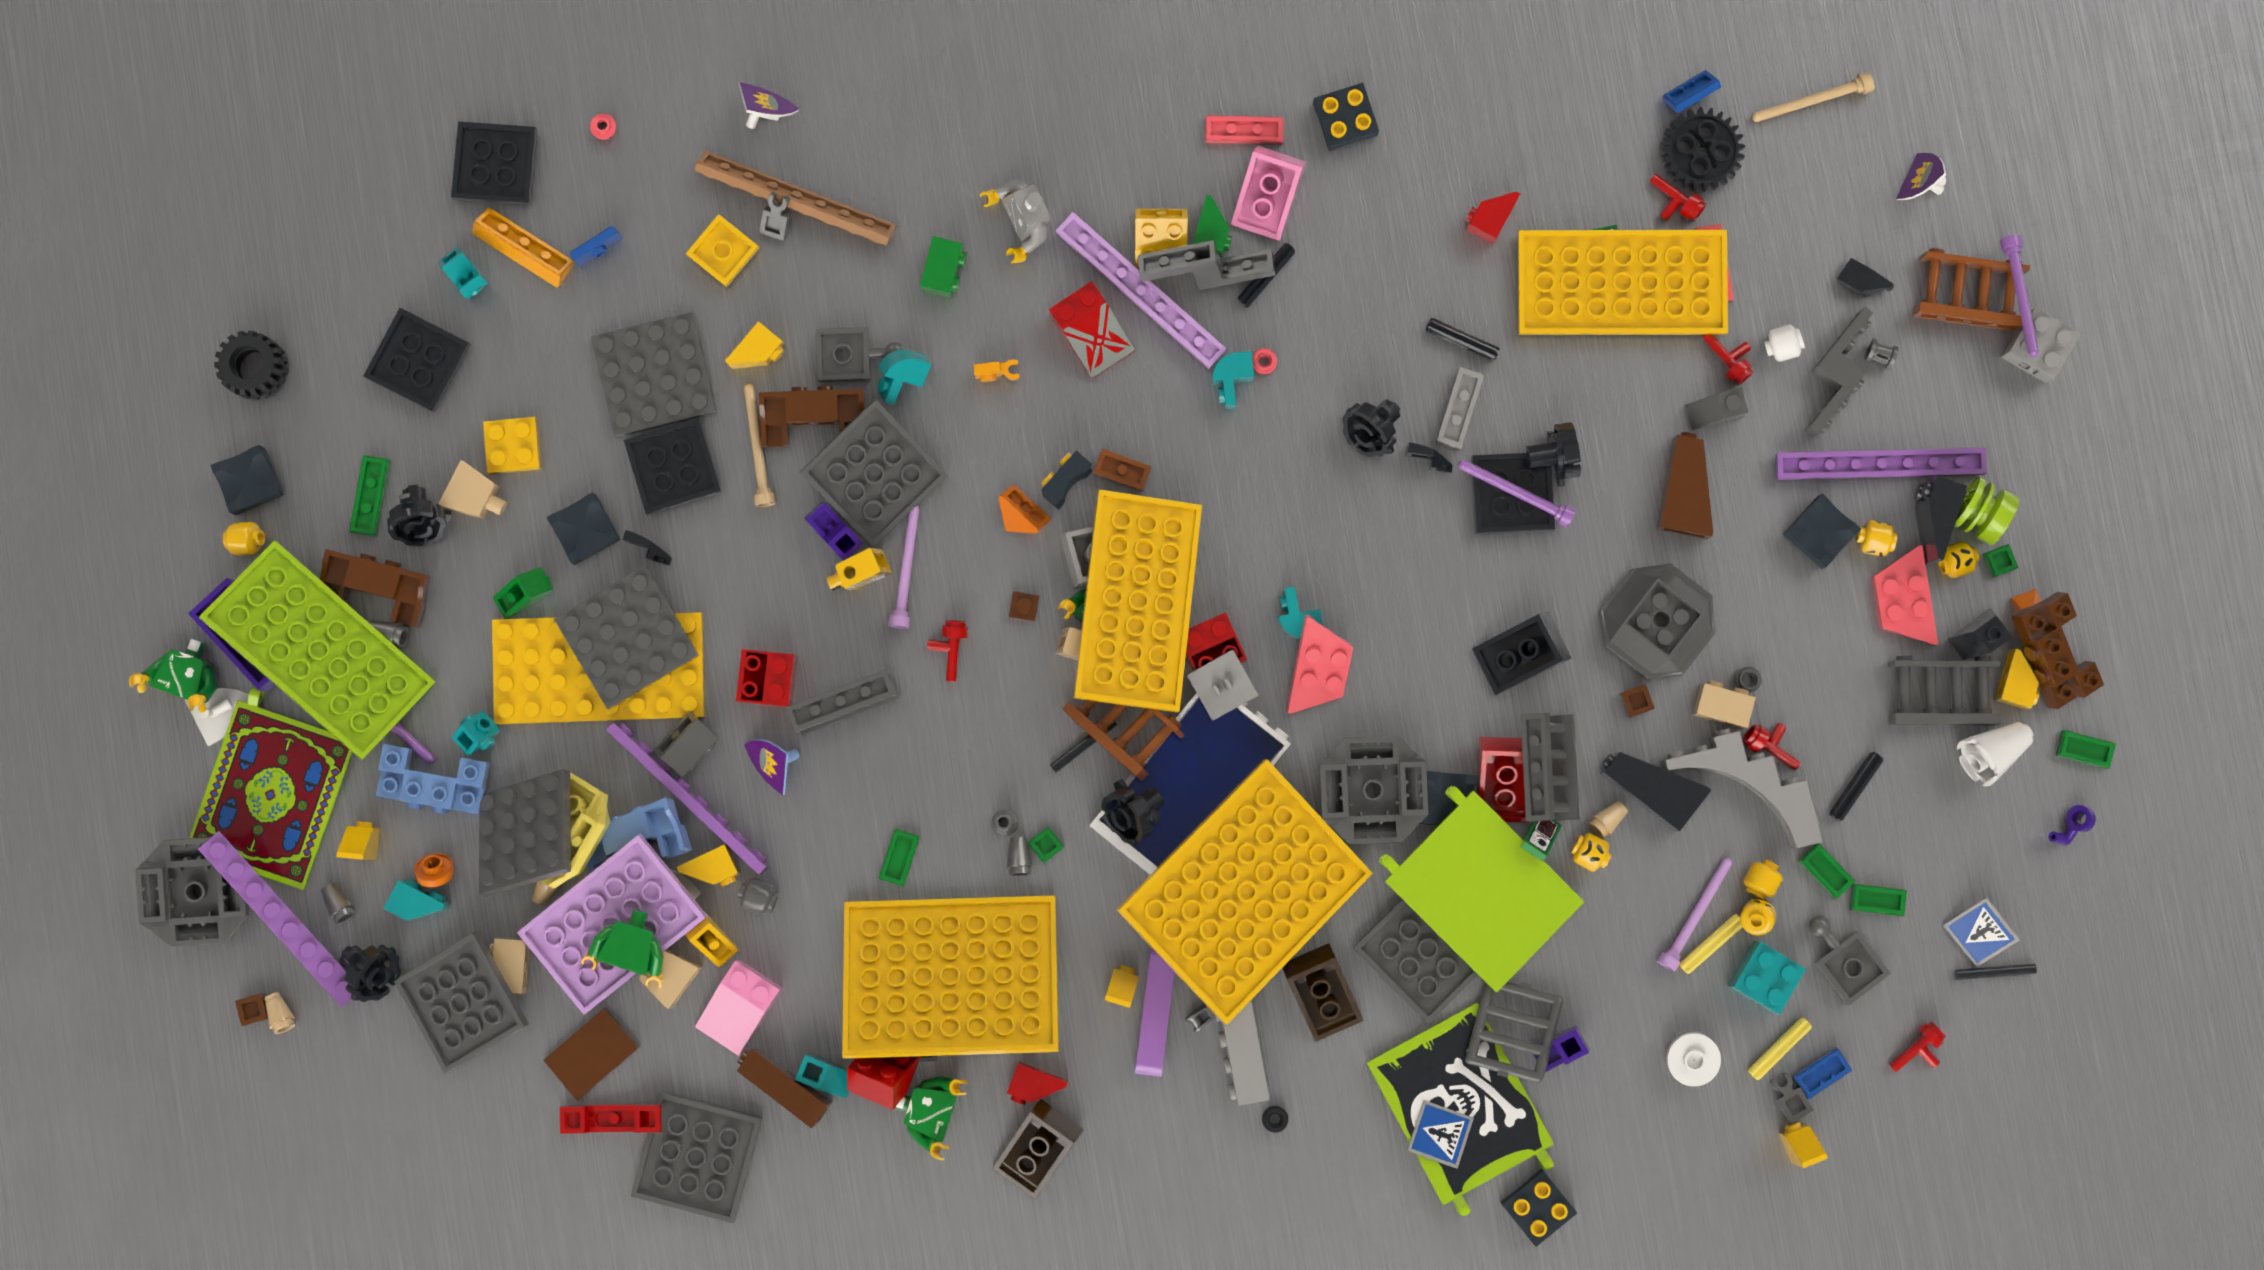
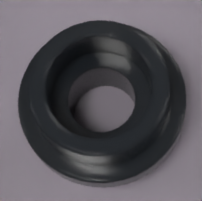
M1270 1106L1263 1112L1262 1123L1270 1132H1281L1288 1124V1114L1280 1106ZM1273 1114L1280 1116V1121L1276 1124L1270 1122V1117Z

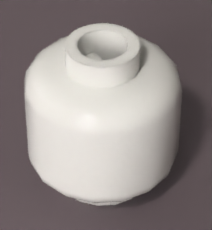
M1791 324L1770 330L1768 333L1769 340L1764 341L1768 356L1774 355L1775 360L1778 362L1800 356L1801 349L1805 348L1800 329H1795Z

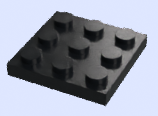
M458 121L451 198L464 201L531 205L537 128Z
M399 308L363 377L435 413L471 344Z
M699 417L624 440L646 515L722 493Z
M1526 453L1471 456L1472 464L1554 504L1551 465L1529 468ZM1472 475L1476 534L1555 530L1554 515Z

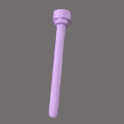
M918 505L908 513L896 609L893 610L892 615H889L888 626L894 628L909 629L910 618L908 617V612H906L919 517Z
M1724 858L1721 861L1670 950L1667 949L1665 953L1662 952L1657 962L1660 965L1676 972L1680 965L1679 960L1681 956L1679 954L1732 866L1730 858Z

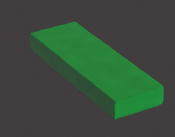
M363 455L349 528L350 533L377 537L391 460Z

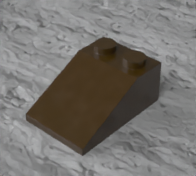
M1329 943L1289 960L1282 967L1315 1042L1364 1021Z
M1040 1099L992 1169L1033 1199H1036L1084 1129Z

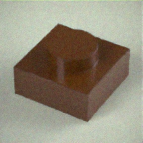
M1013 591L1009 618L1035 622L1039 595Z
M1646 684L1619 693L1628 718L1655 709Z
M264 993L235 1001L241 1026L268 1019Z

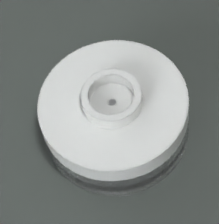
M1695 1030L1682 1031L1673 1036L1665 1048L1664 1060L1668 1071L1677 1081L1684 1085L1694 1087L1707 1084L1717 1075L1720 1069V1051L1717 1045L1702 1032Z

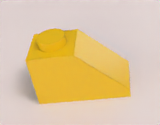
M758 321L725 362L732 369L768 366L772 361L777 362L785 352L783 350L785 344Z
M2008 650L1994 701L2025 710L2036 705L2040 691L2037 690L2039 682L2021 650Z
M356 821V826H347L336 857L377 860L380 828H372V822Z
M725 844L676 867L678 872L713 885L720 883L722 887L737 881L735 876L741 874L729 846Z
M708 914L704 920L685 934L688 940L719 968L739 951L736 945Z
M1122 964L1120 969L1114 967L1104 1000L1130 1008L1139 975L1135 974L1136 969Z
M1797 1121L1786 1125L1785 1131L1779 1133L1792 1164L1806 1168L1828 1159L1825 1150L1809 1125L1800 1124Z

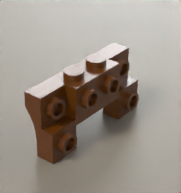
M818 386L817 390L807 391V387H792L791 391L759 392L761 446L763 448L789 447V426L839 425L840 433L865 409L864 389L833 390V386Z
M325 549L320 580L343 601L346 602L349 588L396 600L390 620L417 628L420 627L426 606L424 599L430 576L401 569V563L386 560L385 564L375 562L376 557L361 553L360 557H355Z
M2056 592L2045 600L2012 615L2024 646V653L2030 661L2048 708L2059 709L2077 697L2085 698L2104 686L2095 662L2084 661L2079 665L2075 662L2061 627L2077 616L2069 594L2065 592Z

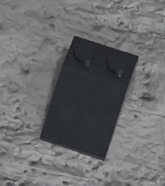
M1938 475L1923 482V484H1919L1914 499H1917L1915 511L1920 543L1923 547L1925 565L1927 566L1944 560L1967 489V485Z
M1549 612L1537 614L1472 648L1495 695L1572 659Z

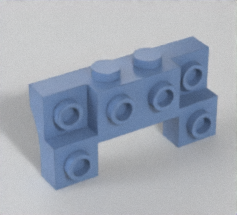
M383 744L378 770L381 771L376 796L407 802L406 807L422 810L423 805L433 806L432 812L448 814L449 809L479 814L480 802L486 791L490 763L461 758L457 778L409 770L413 749Z
M665 797L646 806L634 807L626 815L611 817V824L587 866L589 872H593L640 833L651 846L658 843L662 858L670 860L691 851L692 848L686 826L680 824L674 800Z

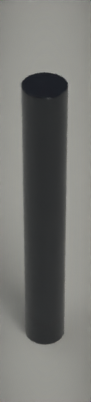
M1114 721L1108 730L1111 731L1118 724ZM1088 734L1051 763L1050 767L1057 773L1097 741Z
M2033 963L1955 970L1956 980L2029 975L2036 974L2037 968L2036 964Z

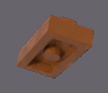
M1102 449L1093 474L1142 492L1151 466Z

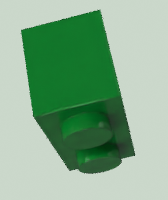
M936 236L932 237L919 285L921 291L952 298L953 291L958 292L961 277L957 276L960 267L965 266L967 252H964L963 243Z

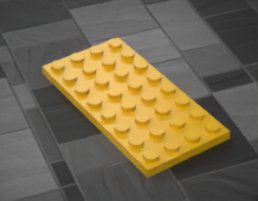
M1727 230L1518 231V335H1726L1728 333Z
M1098 490L1073 698L1177 713L1180 711L1202 505Z
M675 613L700 656L610 710L606 708L555 622V618L492 620L494 722L496 725L675 719L684 718L689 711L697 718H704L703 613Z

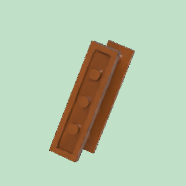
M1938 248L1929 249V251L1920 256V262L1930 263L1926 298L1913 307L1912 317L2016 331L2023 327L2021 316L2016 315V312L2013 311L2016 291L2009 259L2003 262L1946 254L1945 250ZM2021 261L2024 275L2030 271V265H2024ZM1940 264L1955 266L1952 300L1948 305L1938 304L1939 301L1936 300ZM1966 268L1981 270L1977 307H1974V309L1964 308V304H1962ZM1992 272L2007 274L2003 310L2000 313L1991 312L1990 308H1988Z
M1086 700L1082 705L1078 704L1076 707L1068 702L1062 708L1073 721L1141 782L1149 775L1143 768L1146 765L1145 761L1172 732L1180 739L1184 737V734L1179 729L1182 726L1179 721L1171 714L1165 717L1159 710L1145 708L1119 738L1115 737L1111 740L1106 735L1109 731L1108 728L1128 707L1127 705L1115 704L1100 722L1097 720L1095 723H1092L1088 717L1090 716L1089 712L1098 701ZM1153 715L1156 716L1165 725L1137 755L1134 754L1130 757L1125 752L1128 748L1126 745Z

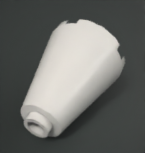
M2016 722L1967 737L1957 745V750L1961 748L1962 753L1958 757L1959 761L1971 779L1975 782L1981 780L1984 782L1982 786H1991L2033 743V732L2028 725Z

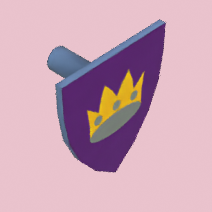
M754 739L744 744L752 763L763 779L781 795H785L788 763L800 757L798 750L793 749L786 752L773 742L764 739Z

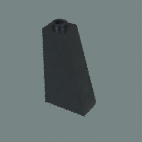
M1990 608L1949 637L1948 640L1961 658L1965 660L1993 652L2011 639L2012 636Z
M1622 752L1615 753V755L1610 753L1601 764L1604 768L1600 773L1602 776L1674 832L1681 831L1711 792V789L1705 785Z

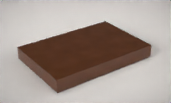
M604 1008L543 1061L578 1101L637 1051L639 1047L611 1013Z

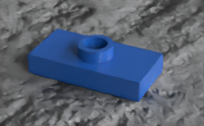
M1705 70L1664 94L1663 100L1671 109L1679 113L1720 89L1721 84L1715 76Z
M611 225L572 250L569 254L574 262L581 266L593 257L597 259L606 254L607 248L620 241L622 237L616 228Z
M1835 1047L1793 1075L1792 1078L1801 1087L1806 1098L1810 1099L1851 1072L1852 1068L1840 1050Z

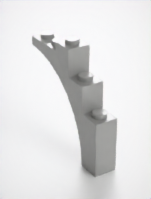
M1731 728L1715 731L1716 737L1709 738L1711 749H1709L1708 744L1692 748V754L1683 755V751L1667 754V760L1661 761L1662 768L1667 771L1682 768L1704 769L1724 774L1743 783L1759 795L1773 810L1785 830L1791 849L1823 842L1807 780L1798 781V777L1782 780L1783 786H1781L1773 756L1765 757L1763 752L1750 755V761H1747L1740 731L1732 733Z

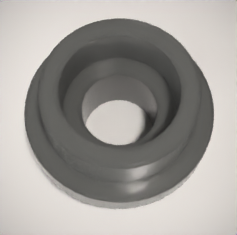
M1753 667L1741 668L1735 675L1737 688L1747 690L1749 693L1756 691L1762 682L1759 671ZM1745 675H1749L1752 678L1750 685L1744 683L1743 678Z

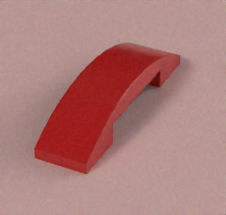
M661 1105L560 1107V1134L662 1132Z

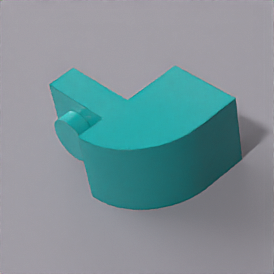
M458 246L438 261L441 269L452 280L464 298H471L488 284L486 279Z
M901 349L889 353L878 366L885 376L879 381L878 394L885 403L894 405L903 382L923 387L932 365L925 354L912 350Z
M1251 351L1228 354L1214 368L1212 385L1222 384V387L1218 388L1219 403H1224L1225 410L1236 408L1234 383L1249 382L1254 379Z
M1295 587L1284 588V595L1279 597L1282 611H1287V615L1278 616V623L1287 635L1300 640L1305 614L1310 615L1315 621L1323 625L1321 611L1317 609L1299 612Z

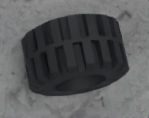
M248 330V333L240 331L237 332V337L234 335L228 336L229 342L227 344L222 342L220 344V347L223 348L222 351H216L215 357L219 358V362H214V368L219 370L216 375L218 379L222 380L221 384L229 389V391L245 399L260 400V396L264 398L271 397V391L277 393L280 390L277 387L279 383L284 385L286 379L282 378L283 374H288L289 370L284 366V364H288V359L283 356L284 350L272 339L255 331ZM260 352L263 358L261 371L253 378L243 379L240 372L243 359L251 353Z

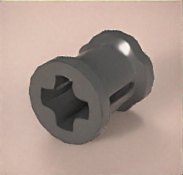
M1873 338L1867 348L1865 360L1880 362L1890 369L1896 360L1899 347L1895 345L1890 347L1878 343V340Z

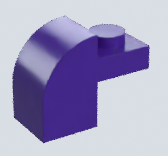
M824 501L804 517L843 561L848 559L863 545L858 537Z
M1572 1026L1555 1034L1545 1072L1563 1063L1567 1065L1590 1052V1048L1577 1026Z

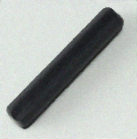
M1284 243L1274 255L1275 276L1295 254V249L1288 243ZM1275 276L1252 280L1238 296L1239 303L1246 308L1249 307Z
M1431 318L1426 326L1427 332L1491 361H1494L1498 356L1499 347L1440 320Z
M1871 752L1831 809L1830 815L1834 819L1842 821L1882 764L1884 759L1879 754Z

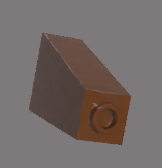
M1681 432V435L1675 436L1672 440L1656 530L1709 539L1713 536V524L1704 440L1696 438V434Z
M756 1047L751 1049L750 1052L745 1050L737 1061L740 1064V1067L737 1069L738 1073L811 1129L819 1123L833 1103L811 1086L796 1081L794 1074Z

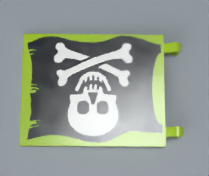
M1478 1003L1467 1007L1366 1062L1408 1142H1410L1423 1100L1474 1118L1458 1169L1415 1154L1442 1205L1452 1201L1458 1214L1461 1216H1466L1471 1212L1462 1196L1463 1194L1535 1155L1543 1170H1549L1554 1166L1552 1159L1545 1150L1554 1145L1519 1078L1508 1075V1078L1497 1075L1498 1072L1468 1064L1465 1060L1479 1008ZM1486 1020L1484 1030L1493 1032ZM1481 1040L1477 1055L1511 1064L1501 1045Z

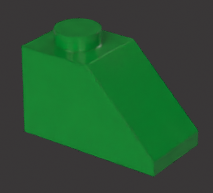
M1206 194L1192 244L1214 240L1219 255L1222 258L1223 251H1229L1233 236L1228 235L1229 226L1212 196Z
M539 567L517 575L493 597V600L504 619H509L541 601L553 590V587L543 569Z

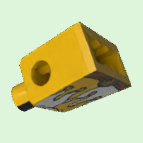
M868 548L836 564L837 573L828 576L827 582L832 591L842 587L847 590H856L893 573L883 550Z

